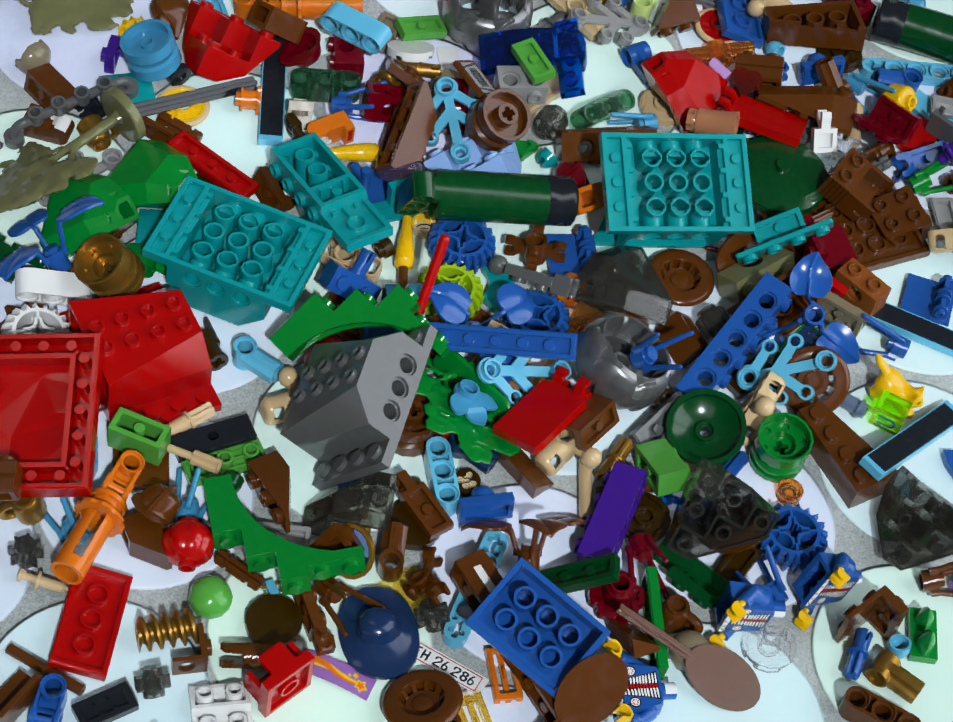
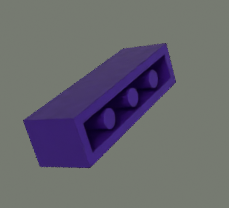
M615 461L612 470H607L603 485H605L602 493H597L594 501L595 511L593 515L587 516L586 524L584 525L586 532L583 538H578L574 548V553L577 554V561L615 552L618 555L646 488L647 470Z

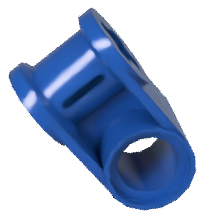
M51 673L42 678L35 700L31 705L27 722H62L68 695L66 680L61 675ZM50 689H58L61 691L56 695L47 694V691H49Z

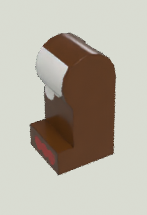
M31 103L30 106H29V108H30L31 106H35V105H36V106H39V107H41V106H40V105H37V104H34V103ZM53 115L44 119L41 126L34 127L30 125L24 128L23 132L24 136L64 145L68 142L75 128V123L65 115L61 117Z

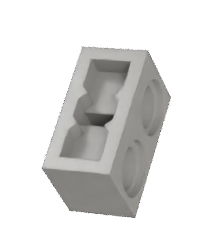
M496 66L493 81L495 89H510L518 93L527 104H545L548 92L547 81L533 85L521 66Z

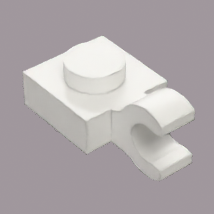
M826 109L817 110L816 119L818 127L811 128L810 149L814 153L837 152L838 128L831 127L832 113Z

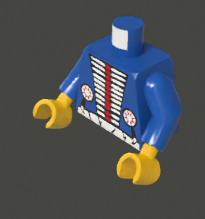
M819 552L792 584L801 601L800 612L793 623L805 632L813 622L814 618L810 615L813 613L816 605L838 602L846 596L853 586H859L862 583V574L859 570H856V564L845 552L838 554Z
M729 581L714 607L718 635H712L708 642L709 644L726 648L723 640L728 641L735 632L763 630L771 617L783 618L785 616V602L773 600L772 590L769 586Z
M616 639L604 643L603 647L608 649L605 653L621 658L626 664L629 674L625 695L617 708L612 712L614 722L654 721L661 712L664 700L676 699L677 687L675 682L660 683L658 669L654 666H648L622 651V646Z

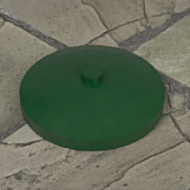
M766 136L747 142L754 209L764 214L775 216L799 207L801 214L805 215L819 206L824 196L816 190L828 174L821 159L811 149L800 142L798 147L795 148Z

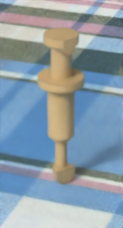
M22 567L20 568L17 582L24 580L34 583L35 590L38 587H42L59 593L69 591V587L65 582L43 576V571H39L38 575L28 573Z

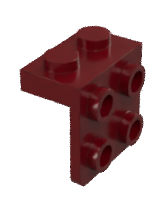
M886 95L880 96L870 115L854 113L852 116L857 121L856 126L867 132L870 130L875 133L874 137L878 141L885 144L890 142L898 145V143L908 144L922 121L920 117Z
M811 214L802 215L806 227L815 224ZM835 224L833 228H830L828 234L816 237V235L806 238V242L800 244L804 256L818 251L829 270L839 269L852 258L858 261L843 227L839 224Z

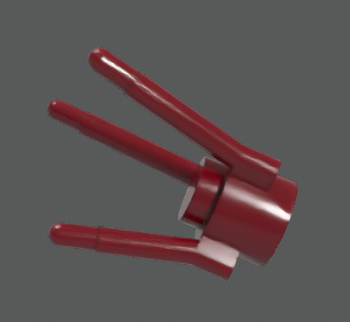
M637 533L630 537L628 546L624 547L627 555L628 576L631 578L634 586L633 557L639 562L647 561L649 566L656 567L652 559L653 552H655L664 563H668V558L654 542L651 534ZM658 572L659 588L664 598L667 599L670 596Z

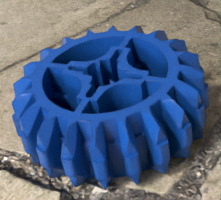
M438 220L437 224H433L428 234L427 249L431 259L440 235L447 234L450 241L442 263L446 261L448 265H452L456 261L458 267L466 265V271L474 270V274L478 272V269L482 270V267H486L495 254V236L492 235V228H487L484 222Z
M528 288L526 289L533 298L534 312L530 320L523 325H512L507 320L505 314L501 316V324L512 329L569 333L571 317H569V309L565 308L564 301H558L557 295L549 296L548 291L540 293L538 289L534 292H531ZM550 321H553L555 324L553 328L549 325Z
M789 501L784 506L777 503L774 505V508L769 507L772 515L771 527L757 548L763 551L764 560H768L764 545L768 544L776 565H781L782 571L787 570L788 567L791 568L793 573L798 571L799 568L804 571L819 552H824L828 546V541L826 540L828 531L823 530L825 522H817L818 514L811 515L810 507L803 510L800 509L799 503L795 507H792ZM783 524L781 527L778 526L777 529H772L774 526ZM805 545H810L807 549L799 550V548H804Z

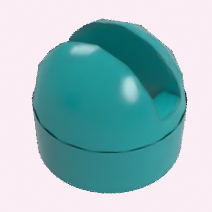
M544 147L537 156V163L543 162L541 167L548 169L553 167L558 162V159L548 148Z

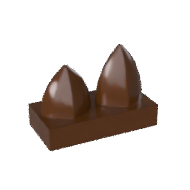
M259 167L253 180L259 184V190L255 194L260 203L283 212L294 208L296 205L294 199L284 194L282 184L277 178H273L269 167Z

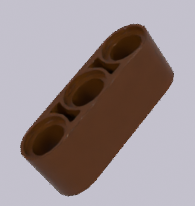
M860 686L850 687L838 706L839 714L848 722H921L916 715ZM876 715L881 716L884 720L879 719Z

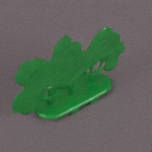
M451 352L444 360L436 353L433 366L429 356L426 365H429L431 369H424L416 394L426 396L429 399V403L424 405L425 413L428 415L426 428L442 435L446 433L457 434L460 442L459 447L470 460L477 463L490 464L493 458L491 450H496L507 456H512L521 451L518 446L493 434L492 426L512 407L494 384H485L479 379L476 370L477 365L473 361L468 362L458 352ZM427 372H435L437 378L428 376ZM463 379H470L477 383L480 392L490 395L498 406V409L495 411H487V422L484 426L473 424L466 418L465 414L456 415L450 407L449 400L454 394L453 388L456 383Z

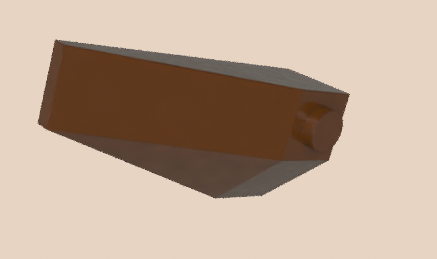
M756 86L755 88L757 99L783 110H788L790 107L803 119L808 117L816 119L817 110L826 109L831 111V127L838 128L837 132L848 136L851 134L854 121L852 116L856 110L857 100L853 91L847 87Z

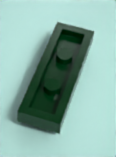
M615 552L542 569L540 573L567 594L619 582L620 557Z

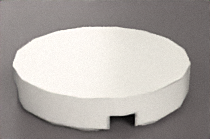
M396 39L387 43L386 52L388 56L396 59V56H400L404 62L419 63L426 62L429 58H434L435 48L432 44L421 40L402 41V39Z

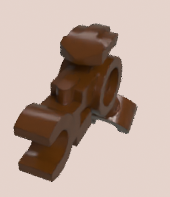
M436 546L427 547L423 550L422 558L424 564L422 568L410 575L408 585H402L404 593L412 601L418 599L417 595H422L425 598L429 597L432 604L438 605L440 601L437 597L440 594H451L446 583L439 582L432 574L433 569L440 567L443 563L442 557L435 558Z

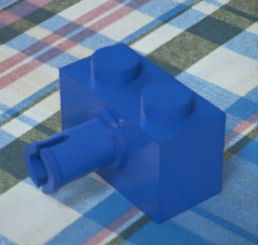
M362 247L353 266L349 268L330 258L318 279V282L326 289L345 299L358 289L362 294L367 291L377 300L383 289L366 276L377 254Z

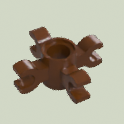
M535 225L534 231L526 234L525 240L519 239L512 234L506 235L505 244L513 246L506 245L504 254L508 256L523 254V260L527 263L526 268L536 271L537 266L542 265L546 258H551L557 263H564L566 254L559 252L566 251L567 243H547L548 238L544 234L545 226Z

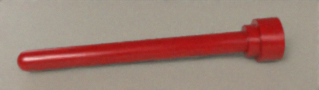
M447 234L440 235L419 293V299L417 300L421 308L414 314L415 316L418 313L424 314L450 241Z

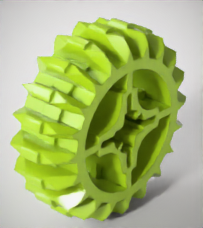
M444 261L442 266H440L434 285L452 282L462 286L471 297V305L467 309L470 312V317L475 316V312L481 309V304H483L484 288L480 284V277L475 276L474 270L466 271V265L458 267L456 261L452 265H448ZM426 267L424 273H420L417 283L423 285L429 267ZM430 299L425 308V317L437 315Z

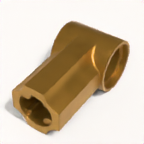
M881 650L865 671L866 678L873 685L880 688H889L910 704L914 702L926 684L903 668L900 659L888 650Z

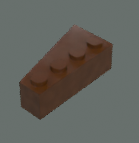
M854 0L764 7L761 24L766 43L775 40L783 45L854 51L863 50L867 30Z
M818 401L798 410L796 416L805 421L812 431L813 445L810 451L811 456L849 509L892 491L901 473L895 469L880 481H877L859 462L863 456L874 449L823 402Z

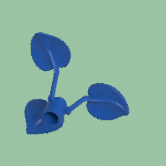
M85 195L77 198L60 210L61 214L56 217L61 246H58L56 243L48 245L36 225L48 218V213L44 209L36 210L13 224L7 230L9 237L20 236L32 229L44 246L42 250L44 255L39 252L40 250L37 246H31L28 249L20 248L8 254L0 261V276L7 282L17 269L36 256L50 270L66 272L70 269L72 264L66 255L69 253V250L66 247L62 222L68 221L96 206L105 205L104 201L92 195Z
M818 251L803 257L794 266L789 276V286L792 288V292L799 296L805 295L809 306L801 311L799 319L779 328L776 322L771 331L765 330L761 335L763 339L755 351L750 349L748 353L758 355L762 349V343L766 339L775 340L780 348L784 344V338L780 332L803 323L807 327L818 326L822 336L816 340L815 346H822L835 351L843 358L846 364H856L860 361L859 346L850 328L841 322H832L824 330L825 310L810 298V296L816 299L824 297L831 290L833 283L832 274ZM746 322L745 324L747 327L754 328L757 326L753 322ZM769 342L765 348L768 352L774 350L775 345L773 342Z
M443 282L434 285L429 297L437 314L449 324L487 326L491 320L495 321L505 314L510 324L519 326L528 322L534 312L532 296L526 289L514 283H506L498 288L496 302L502 310L482 323L477 321L467 322L470 317V312L467 309L471 305V297L462 286L456 283ZM479 354V360L486 357L493 358L494 355ZM507 356L502 365H510L516 357ZM503 377L508 383L512 380L511 377Z

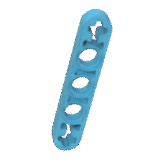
M866 58L862 61L859 69L860 75L872 80L876 67L892 68L904 72L906 68H915L923 75L921 85L941 87L953 77V65L894 59ZM933 73H940L943 75V78L936 77Z
M488 531L483 536L478 550H485L488 557L494 560L497 569L507 547V537L501 531ZM494 540L498 542V545L495 547L493 554H491L489 549ZM460 592L442 633V640L445 645L454 649L465 645L472 630L465 624L470 616H462L458 612V608L461 606L469 607ZM458 623L462 625L457 638H453L451 635Z

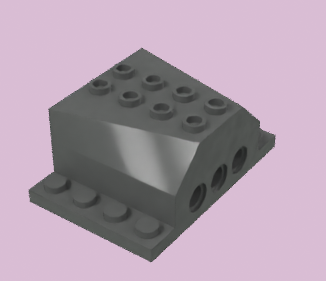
M429 324L415 329L407 334L397 332L356 341L314 344L307 365L300 374L299 386L292 395V404L280 434L321 462L316 469V478L313 486L318 490L323 491L390 468L438 331Z

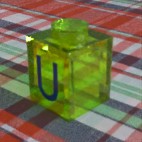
M884 390L880 399L874 397L868 409L872 413L868 423L892 435H896L913 403Z

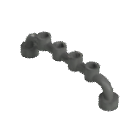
M104 75L97 79V86L90 89L83 85L77 86L74 89V96L67 99L60 95L54 96L51 99V106L43 109L36 105L31 106L27 110V116L17 120L4 132L5 145L12 150L20 149L25 143L22 129L30 125L34 127L41 126L44 119L53 115L58 117L64 116L67 109L76 105L86 106L89 104L90 99L99 96L109 86L117 87L130 100L134 99L139 93L138 82L131 77L119 76L111 79L109 76Z

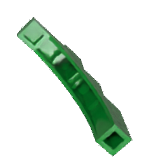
M398 284L376 307L374 305L377 301L367 291L362 294L356 289L334 311L333 309L336 306L325 295L320 298L314 293L269 339L293 362L313 344L345 330L376 327L409 333L429 325L430 322L421 313H418L416 316L414 315L421 308L417 302L419 296L410 287L404 290ZM437 331L432 349L444 360L451 353L446 346L449 341Z
M231 474L203 479L215 550L231 549L235 546L244 545L248 572H264L277 568L283 596L299 595L303 592L311 591L310 581L326 580L334 576L354 575L358 572L366 571L363 545L340 550H322L289 542L265 529L246 511L236 494Z

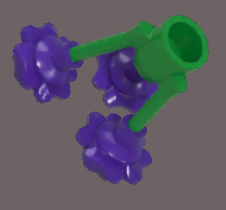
M944 141L943 154L939 155L936 161L908 177L909 184L915 195L921 193L925 197L929 194L953 190V185L929 189V186L933 185L930 175L948 165L950 167L953 166V142L949 144Z

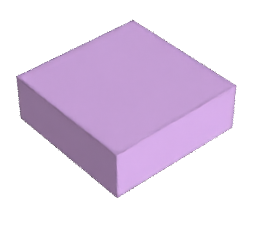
M713 57L709 62V66L719 73L723 79L730 80L734 75L717 58Z

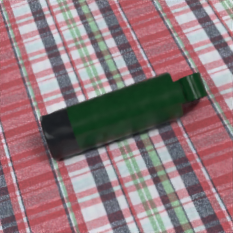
M880 0L872 23L870 40L953 64V15L903 0Z
M435 169L432 172H413L397 187L398 214L415 215L420 212H428L432 220L566 227L571 226L575 221L579 206L578 186L576 180L571 176Z

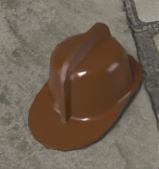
M159 482L153 483L143 492L133 494L131 497L134 506L144 516L160 525L174 523V518L182 505L181 500L176 495L178 487L174 485L167 487Z

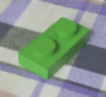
M439 15L397 17L394 23L402 41L443 39L448 32Z
M533 37L511 45L512 54L533 85L556 77L555 68Z

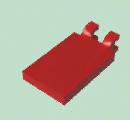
M725 86L723 94L728 95L730 99L721 95L718 106L725 107V109L716 108V110L740 111L739 127L792 147H798L809 119H803L796 114L742 94L738 97L732 87Z
M560 366L554 372L550 382L543 379L492 426L493 434L537 456L586 409V400L592 396V393L586 390L591 385V380L582 376L574 385L573 390L568 388L570 381L565 379L570 374L569 369Z

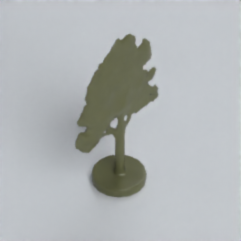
M19 0L22 4L29 6L28 13L32 25L31 31L34 34L41 33L43 35L51 33L50 29L57 25H60L63 31L74 34L77 32L74 26L84 21L92 31L112 30L119 26V24L114 23L111 18L129 16L133 13L131 3H134V0H32V2Z
M109 86L100 94L101 104L107 118L65 146L51 150L50 147L29 141L17 152L20 155L16 161L11 159L1 162L0 168L4 169L0 175V213L29 206L39 201L44 195H51L65 190L71 178L75 177V180H81L90 176L97 166L98 159L96 157L79 158L76 152L113 126L129 141L136 142L146 135V127L138 109L130 98L117 87ZM68 155L66 160L58 162L60 158Z

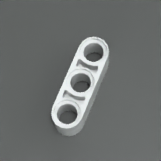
M30 267L19 268L15 271V298L19 301L68 306V301L92 299L91 289L79 281L73 272Z

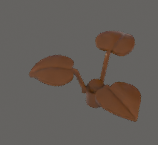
M565 515L543 516L540 520L520 519V524L533 528L531 543H522L521 548H518L512 524L495 519H480L465 524L461 527V531L467 528L508 533L513 546V555L518 556L517 562L522 557L539 571L540 557L542 556L546 537L552 538L559 530L567 526L579 525L583 528L586 520ZM538 531H540L542 535L539 544H536Z

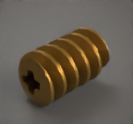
M188 608L183 609L182 617H180L177 610H172L170 619L165 612L160 613L158 621L153 613L148 615L147 623L141 615L136 618L135 635L139 653L141 652L142 644L146 645L149 652L152 651L154 642H157L160 650H162L166 640L169 641L172 648H175L178 638H180L184 646H187L188 637L190 636L195 644H198L195 617Z

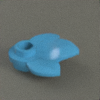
M463 379L456 383L453 388L454 394L449 400L450 407L456 415L465 414L470 422L479 426L486 424L487 411L498 409L493 398L487 393L480 392L477 383L470 379Z

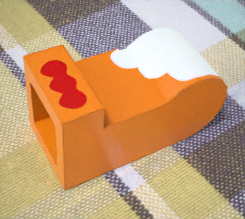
M342 110L309 123L306 135L315 132L326 145L340 140L346 145L354 141L355 126L345 111Z

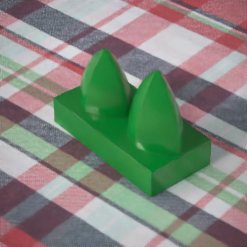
M928 606L923 608L909 607L906 614L907 637L910 638L912 645L910 653L907 655V660L935 665L938 660L936 610H931Z

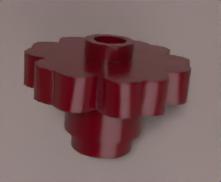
M622 570L619 574V582L589 588L587 593L589 598L588 605L595 608L596 617L604 620L606 623L609 619L628 623L627 620L615 613L616 608L622 603L638 614L645 603L644 588L636 585V577L634 586L628 573Z

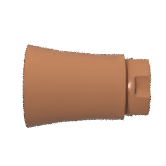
M690 107L687 113L685 130L695 134H737L740 111H720Z

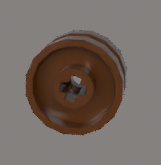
M499 88L475 102L468 110L466 118L467 129L472 139L480 147L488 151H500L524 137L528 132L531 124L530 109L526 101L518 93L510 89Z
M415 394L395 451L398 455L407 457L423 455L427 441L431 437L438 436V433L426 428L428 415L425 413L424 405L429 403V399L426 396Z

